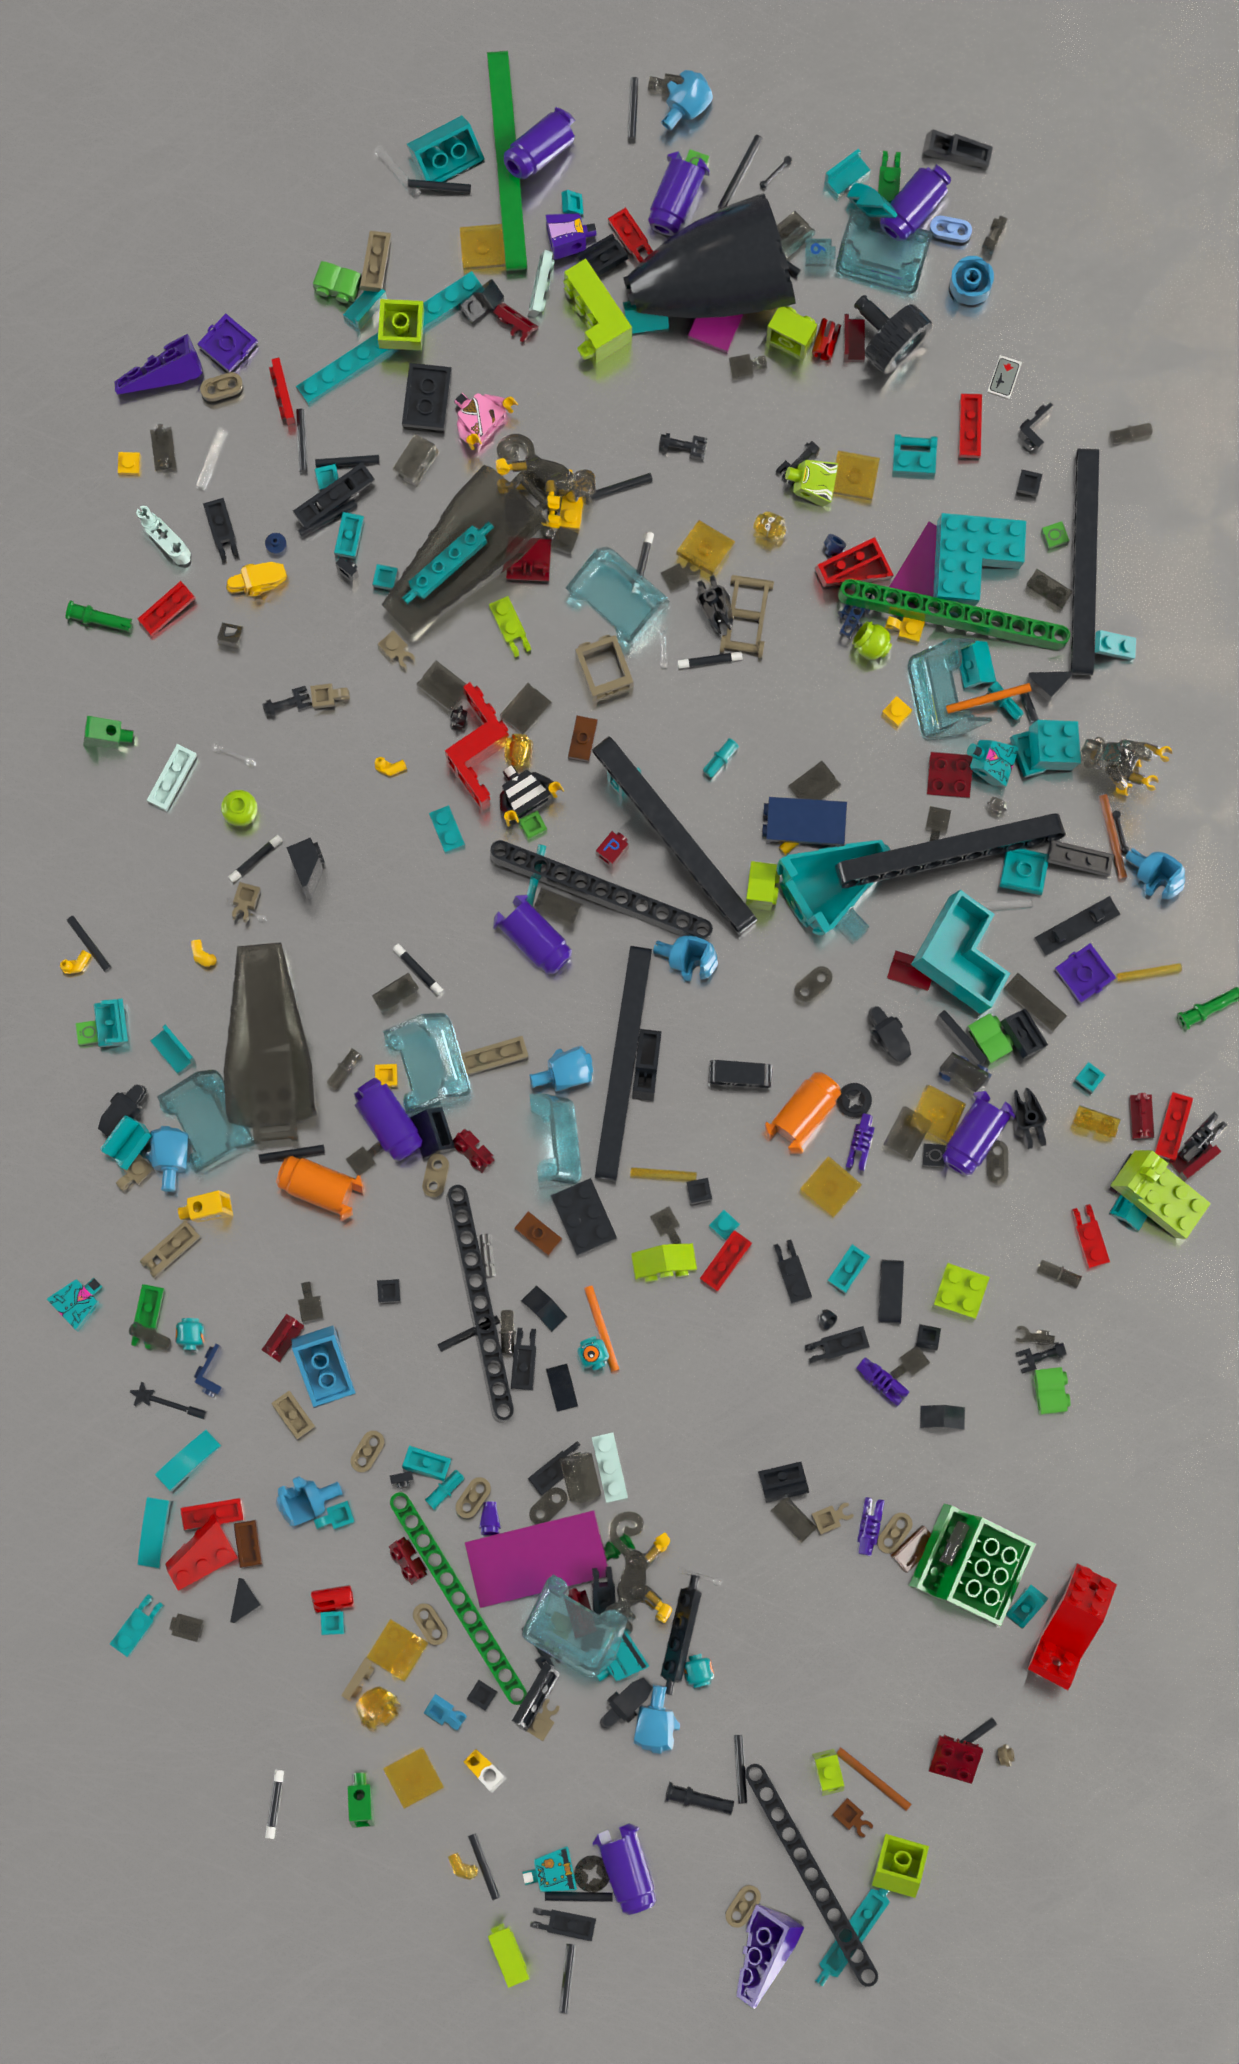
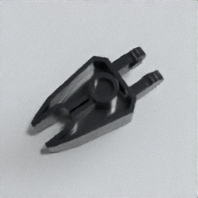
M715 575L710 576L712 588L706 590V585L702 580L697 582L700 593H698L696 600L717 633L722 634L719 625L721 618L725 621L729 630L733 626L730 596L725 588L718 584Z
M879 1006L871 1007L868 1015L874 1024L870 1033L877 1044L880 1043L887 1055L898 1063L911 1056L910 1044L901 1030L903 1025L900 1020L893 1016L887 1017Z
M136 1084L127 1093L117 1092L110 1100V1106L101 1116L98 1129L109 1137L125 1115L136 1120L142 1113V1106L139 1103L146 1096L147 1088Z
M1025 1088L1024 1096L1026 1102H1023L1018 1091L1015 1090L1012 1099V1109L1015 1115L1013 1120L1015 1134L1024 1138L1027 1149L1033 1148L1031 1135L1034 1134L1037 1135L1040 1146H1046L1043 1129L1045 1128L1047 1118L1036 1096L1029 1088Z
M645 1678L632 1682L620 1694L616 1691L607 1699L610 1703L607 1706L609 1711L599 1722L603 1729L611 1728L618 1720L621 1724L625 1720L629 1723L638 1715L635 1710L648 1699L653 1688Z

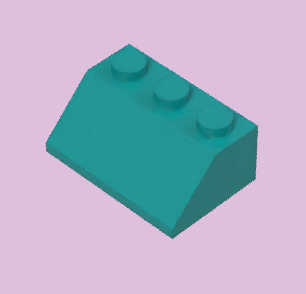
M462 115L407 143L413 161L426 181L442 182L485 160L470 123Z

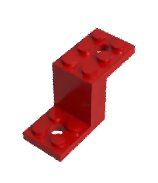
M469 682L463 686L464 697L483 725L447 748L445 756L448 764L482 812L490 808V793L484 784L479 785L478 776L473 768L508 745L509 734L507 731L509 730L502 720L498 722L495 716L496 711L490 703H485L484 695L477 685L474 687Z
M1077 1563L1065 1594L1040 1635L1028 1670L1069 1690L1081 1658L1104 1622L1117 1584L1109 1578L1102 1577L1093 1572L1090 1568Z

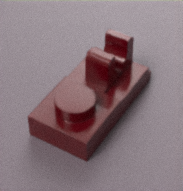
M505 303L497 305L494 310L500 321L505 324L510 323L514 325L510 332L512 336L516 335L518 330H522L521 342L526 341L531 332L539 327Z

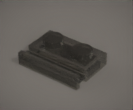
M796 211L792 212L777 225L786 259L816 234L815 230Z
M436 660L416 685L451 712L452 708L464 696L463 686L466 683Z
M527 683L503 710L500 717L504 718L512 727L525 736L552 705V702Z
M820 761L788 785V789L796 799L824 800L841 787V783L838 782L823 761Z
M903 1106L883 1145L903 1155L908 1160H913L932 1121L927 1120L907 1106Z

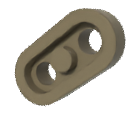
M230 372L206 379L201 384L200 390L203 398L212 402L237 395L243 388V382L237 373ZM235 383L236 386L234 388H230L229 384ZM210 389L216 390L213 394H209L208 391Z
M435 1154L427 1162L422 1188L425 1195L430 1198L440 1197L445 1189L449 1162L444 1155ZM440 1161L442 1167L437 1169L434 1167V1163ZM433 1182L438 1185L435 1190L429 1188V1185Z
M369 1431L363 1436L351 1456V1466L355 1471L364 1473L372 1468L385 1444L381 1433ZM372 1438L378 1441L374 1447L369 1444ZM363 1457L366 1459V1464L360 1466L358 1460Z
M477 1477L473 1479L456 1502V1511L462 1518H472L475 1516L489 1496L491 1486L485 1478ZM478 1485L484 1486L482 1493L476 1492ZM465 1503H469L471 1505L470 1511L466 1512L463 1510V1505Z
M897 1513L890 1519L878 1537L877 1546L881 1552L891 1554L899 1548L912 1529L913 1523L909 1515ZM898 1520L904 1521V1528L900 1529L897 1527ZM887 1538L892 1540V1546L890 1547L884 1544V1540Z
M424 1603L416 1606L413 1611V1619L426 1640L432 1645L444 1643L448 1635L447 1629L433 1607ZM422 1611L428 1612L427 1619H421L420 1613ZM434 1630H439L441 1632L439 1638H434L432 1636V1632Z
M746 1885L742 1887L728 1907L725 1918L730 1926L739 1928L745 1925L752 1915L756 1904H759L761 1894L755 1886ZM747 1892H751L754 1895L751 1901L745 1899ZM735 1911L741 1913L739 1920H734L732 1917Z

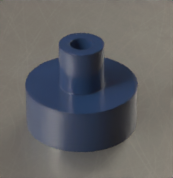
M272 533L267 536L265 546L268 553L279 556L286 551L287 542L282 534Z
M828 534L824 540V545L827 547L825 554L830 557L834 553H842L846 547V543L833 534Z

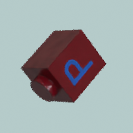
M611 831L596 849V856L613 868L629 849L628 839L619 832L615 834Z

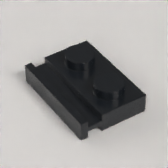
M613 233L576 254L580 262L584 259L589 262L598 277L629 259L627 252L618 240L615 239Z
M1026 1008L1000 1021L1023 1059L1048 1046V1043Z
M801 1461L758 1471L766 1503L809 1493Z

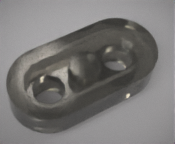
M1001 215L998 219L994 218L990 230L993 232L990 237L986 236L982 248L985 249L984 254L993 256L1008 218Z
M824 966L815 968L796 984L794 988L795 998L801 1003L811 1002L830 986L833 978L832 972ZM819 975H823L825 977V981L819 982L817 980V977ZM807 989L809 991V994L807 996H803L801 994V990Z
M996 1140L986 1156V1178L991 1184L1000 1185L1008 1178V1147L1004 1142ZM1000 1148L1001 1154L996 1155L993 1149ZM999 1169L1001 1171V1176L996 1177L994 1175V1170Z
M558 1487L550 1489L531 1507L529 1512L531 1521L537 1525L553 1519L567 1504L568 1497L566 1492ZM555 1494H558L561 1497V1500L558 1503H555L552 1500V1497ZM538 1510H543L545 1512L543 1518H538L536 1516V1512Z

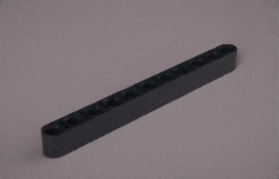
M1077 448L1071 634L1072 675H1093L1099 449Z
M608 736L594 747L592 752L732 927L739 934H742L757 921L756 916L617 743Z
M1054 813L845 860L836 864L835 870L841 888H851L1049 843L1051 840L1057 841L1065 837L1066 832L1060 815Z
M497 840L491 845L490 857L495 864L680 936H695L706 941L711 938L713 926L707 919L506 841ZM501 848L506 853L503 856H497L494 851ZM522 856L526 859V862L517 864L514 859ZM537 864H543L546 870L538 872L534 867ZM563 872L567 877L563 880H558L555 874ZM577 880H584L587 885L579 888L575 885V882ZM597 888H604L607 893L600 896L595 890ZM622 895L626 897L627 902L621 904L615 898ZM643 903L647 906V910L639 911L636 905ZM664 911L668 917L659 919L656 913ZM679 919H684L687 921L688 925L686 927H680L677 925L676 921ZM705 927L708 933L700 935L697 932V928Z
M630 945L596 1164V1179L617 1181L650 967L651 948Z
M454 1185L449 1189L446 1200L493 1418L498 1422H506L512 1417L514 1408L469 1197L464 1186ZM459 1191L463 1199L455 1201L452 1199L451 1193ZM459 1212L465 1213L467 1221L459 1222L456 1219V1214ZM462 1234H469L472 1242L464 1244L460 1236ZM467 1255L474 1256L476 1264L468 1265L465 1262V1257ZM476 1276L480 1279L481 1285L473 1287L469 1279ZM482 1298L485 1301V1307L482 1309L477 1308L474 1305V1300ZM482 1319L489 1321L490 1329L482 1330L479 1327V1321ZM491 1341L495 1346L494 1351H486L483 1343ZM496 1363L499 1366V1372L496 1374L491 1373L488 1370V1364ZM493 1385H501L504 1393L496 1395L492 1390ZM505 1406L509 1412L508 1416H499L497 1408Z
M759 1764L749 1765L745 1771L749 1785L856 1977L866 1987L875 1985L879 1975L765 1769ZM753 1768H758L762 1772L761 1778L757 1781L751 1780L749 1776ZM764 1788H770L773 1791V1797L768 1801H764L760 1796ZM775 1808H781L784 1811V1817L780 1821H775L771 1816ZM786 1828L795 1830V1838L791 1841H786L783 1838V1831ZM798 1848H803L807 1852V1857L803 1861H797L794 1858V1852ZM809 1868H814L818 1872V1877L815 1881H808L805 1877V1872ZM821 1888L829 1891V1898L824 1902L819 1901L816 1896L817 1891ZM833 1908L838 1909L841 1913L840 1919L836 1922L828 1919V1912ZM842 1929H849L851 1931L852 1938L849 1942H842L840 1940L839 1933ZM854 1949H859L863 1952V1960L859 1963L851 1960L850 1954ZM867 1969L872 1970L875 1974V1979L871 1983H866L862 1980V1973Z

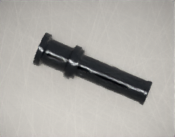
M670 1781L665 1795V1802L670 1800L682 1803L685 1807L689 1805L699 1806L729 1815L732 1814L734 1807L733 1800L693 1791V1788L689 1786L687 1788L676 1786Z

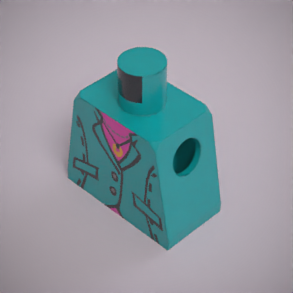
M979 740L977 745L972 743L967 749V754L973 757L970 768L993 786H1007L1019 748L993 740Z
M94 1277L85 1286L76 1279L48 1297L47 1300L78 1332L100 1303L93 1295L102 1286Z

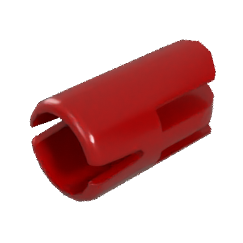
M826 318L821 319L812 349L813 356L817 358L818 353H821V360H830L832 358L841 324L835 326L834 321L828 322Z
M350 1585L311 1592L316 1613L354 1606Z

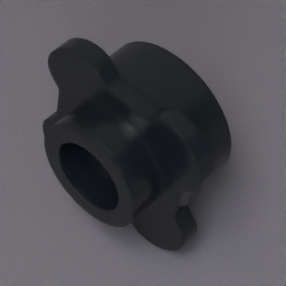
M462 705L457 707V709H453L450 721H452L451 727L453 728L455 726L462 727L465 723L467 711L463 710Z

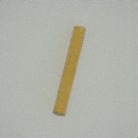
M1181 963L1116 973L1117 982L1181 972L1182 965Z
M631 1167L630 1176L693 1181L696 1180L697 1172Z

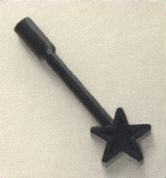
M141 1382L139 1390H130V1393L136 1396L134 1406H138L142 1402L151 1406L150 1401L184 1411L188 1415L203 1420L206 1417L207 1411L192 1406L187 1407L152 1396L155 1391L146 1390L144 1382Z

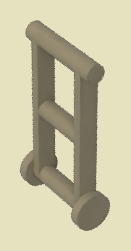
M732 575L730 583L734 584L731 603L733 619L734 617L759 620L756 644L730 641L732 629H727V635H722L720 652L724 653V649L758 653V658H762L765 641H761L768 590H773L774 581ZM739 585L764 588L761 612L735 608Z

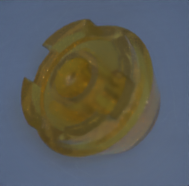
M380 1686L365 1692L356 1704L361 1724L367 1727L370 1732H375L376 1727L382 1723L385 1726L390 1724L399 1714L396 1711L397 1708L401 1707L398 1697Z

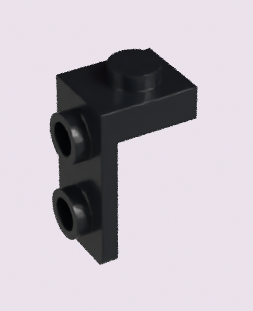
M1051 402L1047 406L1044 404L1040 406L1035 412L1036 416L1032 420H1025L1019 427L1021 430L1018 437L1023 441L1024 447L1035 454L1043 448L1044 441L1032 429L1052 411L1054 405Z

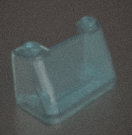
M852 210L835 266L837 273L846 278L904 294L916 292L933 232L917 229L914 234H911L910 239L896 241L883 231L869 228L870 218L862 212Z
M609 547L595 549L565 588L570 592L569 596L577 602L580 600L587 601L617 628L615 630L617 633L616 637L624 644H632L670 602L658 588ZM633 586L640 591L639 594L632 593Z
M445 1013L420 1014L383 1031L386 1045L391 1050L400 1051L411 1088V1092L406 1093L403 1098V1105L407 1114L430 1109L470 1094L471 1088L453 1025Z
M197 1071L157 1096L162 1111L169 1115H176L183 1131L188 1133V1141L194 1151L189 1156V1165L196 1174L202 1173L254 1146L252 1134L223 1077L218 1071Z
M543 1093L529 1094L531 1113L540 1115L543 1123L550 1122L554 1158L542 1160L538 1165L539 1189L577 1184L582 1177L574 1103L564 1097Z
M553 1574L545 1582L524 1625L522 1636L529 1643L581 1674L595 1677L616 1659L628 1618L616 1610H608L601 1615L593 1612L566 1596L565 1593L568 1588L566 1582Z

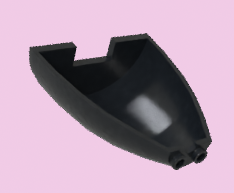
M764 193L733 203L694 221L667 239L649 254L628 276L623 277L626 290H631L628 293L631 306L635 305L637 312L643 314L684 318L727 317L796 304L780 234L769 201Z

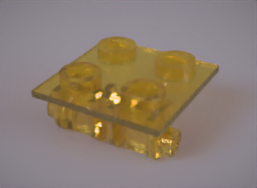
M390 1619L367 1658L405 1681L428 1642Z

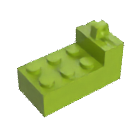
M584 259L564 271V292L569 299L573 298L576 302L575 308L580 316L584 315L588 320L586 324L589 330L585 331V341L577 347V351L583 360L592 357L598 363L632 342V326L589 262Z
M1135 1150L1110 1186L1172 1236L1179 1239H1187L1211 1203L1167 1168L1168 1163L1154 1151Z

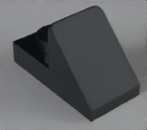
M490 279L458 305L469 321L473 322L489 309L494 310L504 295L494 280Z

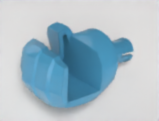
M684 70L679 74L684 80L682 84L677 85L673 81L667 84L670 95L666 102L671 110L661 121V124L666 129L671 131L681 118L685 120L694 119L712 101L711 88L701 73Z
M1134 848L1127 853L1125 859L1139 868L1137 879L1146 884V895L1152 896L1160 885L1166 886L1162 892V899L1169 900L1183 890L1185 869L1172 856L1163 852H1153L1146 857Z
M681 936L676 939L673 945L656 941L657 945H654L653 948L654 954L669 958L670 968L680 970L685 981H691L693 969L700 965L699 975L701 979L709 978L718 965L714 946L708 941L695 936Z
M577 1046L565 1052L562 1049H557L548 1060V1070L529 1075L532 1088L551 1083L555 1091H562L569 1087L589 1083L592 1081L593 1073L592 1058L583 1046Z
M161 1126L159 1129L150 1132L152 1135L150 1138L151 1151L146 1152V1158L151 1162L155 1170L163 1172L161 1190L175 1192L176 1173L185 1172L187 1168L189 1135L178 1128Z
M298 1476L293 1478L294 1487L287 1488V1486H282L278 1488L276 1506L290 1526H297L325 1512L324 1501L343 1495L338 1481L319 1489L314 1481H307Z
M653 1685L651 1704L640 1706L634 1736V1744L642 1747V1749L658 1754L666 1750H672L674 1745L673 1730L677 1731L680 1729V1723L675 1718L673 1711L664 1707L667 1687Z

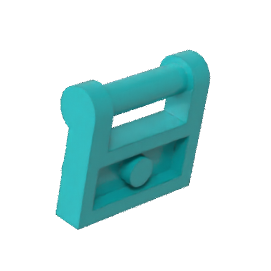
M895 434L892 473L935 476L938 437H901V434ZM901 445L930 447V452L901 451L900 449Z

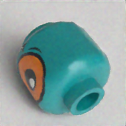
M182 1318V1322L176 1324L175 1342L183 1346V1350H196V1346L204 1343V1324L199 1322L197 1318Z
M596 1336L581 1341V1346L578 1347L577 1352L583 1367H592L593 1371L605 1367L604 1362L609 1359V1353L604 1341L597 1339Z
M702 1654L689 1656V1661L685 1663L684 1675L688 1685H693V1688L711 1684L710 1681L714 1679L715 1675L710 1658H702Z

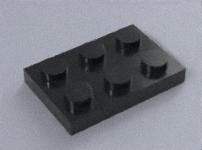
M409 363L402 426L445 431L452 367Z
M591 1178L551 1195L576 1256L617 1239Z

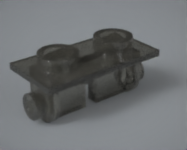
M158 424L155 426L156 429L150 430L155 471L176 468L172 429L171 427L164 428L163 424Z
M1038 569L1035 570L1027 582L1030 590L1036 591L1062 609L1073 592Z
M408 972L373 994L372 997L381 1012L389 1011L400 1000H404L413 993L416 994V990L419 987Z

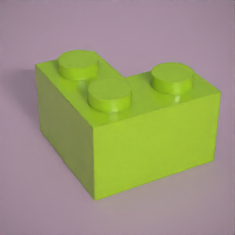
M751 861L746 905L749 908L771 911L772 905H776L779 888H775V884H779L780 875L776 871L777 864Z
M693 1243L659 1245L631 1253L635 1279H645V1282L658 1281V1276L668 1278L673 1277L675 1274L676 1278L689 1276V1271L697 1270Z

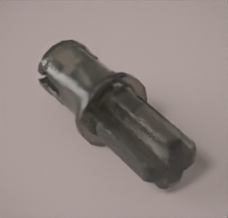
M1145 423L1133 427L1128 425V428L1110 431L1111 443L1114 445L1129 440L1134 442V439L1150 436L1153 434V427L1150 423Z
M351 1048L343 1061L337 1064L338 1067L327 1080V1084L333 1089H338L348 1074H352L351 1070L363 1056Z
M1041 1260L1037 1269L1038 1272L1056 1279L1055 1282L1061 1281L1076 1289L1082 1278L1081 1275L1064 1269V1266L1059 1267L1045 1260Z
M512 1310L501 1311V1331L499 1334H501L502 1354H514V1334H516V1331H514V1312Z
M133 1322L129 1328V1334L142 1339L145 1344H153L162 1349L169 1348L170 1338L157 1333L156 1329L145 1327L138 1322Z
M961 1521L957 1522L950 1539L946 1540L948 1543L939 1561L950 1566L953 1565L959 1549L963 1548L961 1545L969 1530L967 1524Z

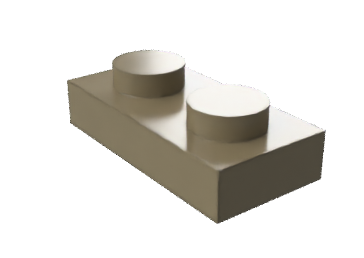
M290 1390L271 1403L297 1440L315 1428V1425Z
M365 1657L343 1691L342 1697L349 1701L352 1697L354 1699L357 1698L362 1690L361 1682L364 1678L368 1680L375 1670L372 1667L373 1661Z

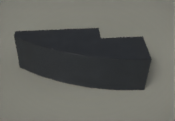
M932 129L926 134L922 154L964 165L989 167L993 147L956 133L951 136Z
M640 1029L632 1099L654 1101L662 1031Z

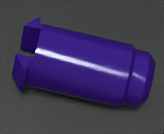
M555 107L554 112L547 114L510 145V148L504 152V164L507 170L513 176L520 179H526L540 171L574 142L575 135L570 127L576 121L573 116L564 109Z
M679 151L667 155L669 164L650 207L651 213L648 218L650 226L655 231L668 236L679 232L681 226L685 224L704 176L710 175V170L703 159L700 158L696 166L682 160Z
M937 164L932 170L929 167L926 169L919 168L890 203L897 213L896 218H880V225L883 231L896 241H905L910 234H914L948 193L946 186L951 182V177Z
M517 895L512 902L517 908L507 918L498 911L494 917L493 929L499 928L538 968H542L547 974H555L572 957V949L566 944V940L527 901L528 895Z
M373 1078L357 1089L358 1091L354 1093L357 1103L354 1106L385 1152H388L393 1160L401 1161L421 1147L422 1139L418 1134V1129L387 1083L381 1085L380 1080Z
M986 1091L973 1093L975 1100L946 1145L947 1149L942 1155L944 1163L949 1168L964 1176L972 1175L975 1169L981 1166L1009 1119H1015L1010 1104L1005 1101L1002 1108L998 1109L988 1103L991 1098Z
M628 1823L619 1827L622 1837L612 1840L609 1830H605L597 1834L592 1844H598L616 1902L620 1903L622 1912L631 1915L653 1907L656 1903V1897L654 1894L655 1887L636 1833L640 1828Z

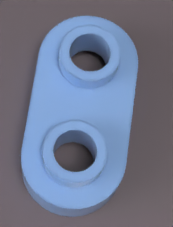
M940 215L932 219L930 232L935 238L963 243L970 239L972 226L966 220ZM942 226L944 230L938 231L937 227ZM962 230L965 234L959 235L957 231Z

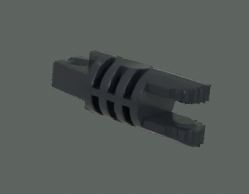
M1215 1111L1184 1143L1186 1146L1179 1154L1184 1161L1189 1162L1194 1156L1199 1157L1228 1126L1222 1121L1213 1130L1209 1129L1218 1119L1219 1115Z

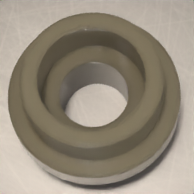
M1008 1744L998 1748L1001 1766L1011 1767L1012 1762L1015 1761L1013 1748H1009Z

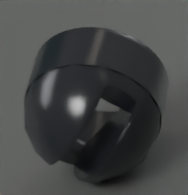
M825 1309L822 1310L823 1313L821 1315L818 1314V1322L825 1329H829L836 1323L837 1315L831 1310Z

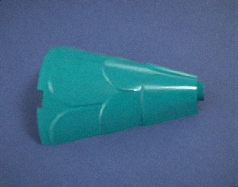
M882 840L849 843L842 847L824 848L818 851L789 854L781 858L777 864V874L782 875L783 879L780 882L782 892L800 922L806 928L811 926L814 934L824 935L833 930L846 912L855 905L865 890L873 885V883H868L851 888H841L835 865L845 860L889 851L890 848Z

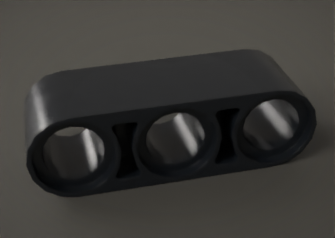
M710 1060L708 1083L771 1088L773 1065Z
M881 1259L878 1323L901 1324L903 1260Z

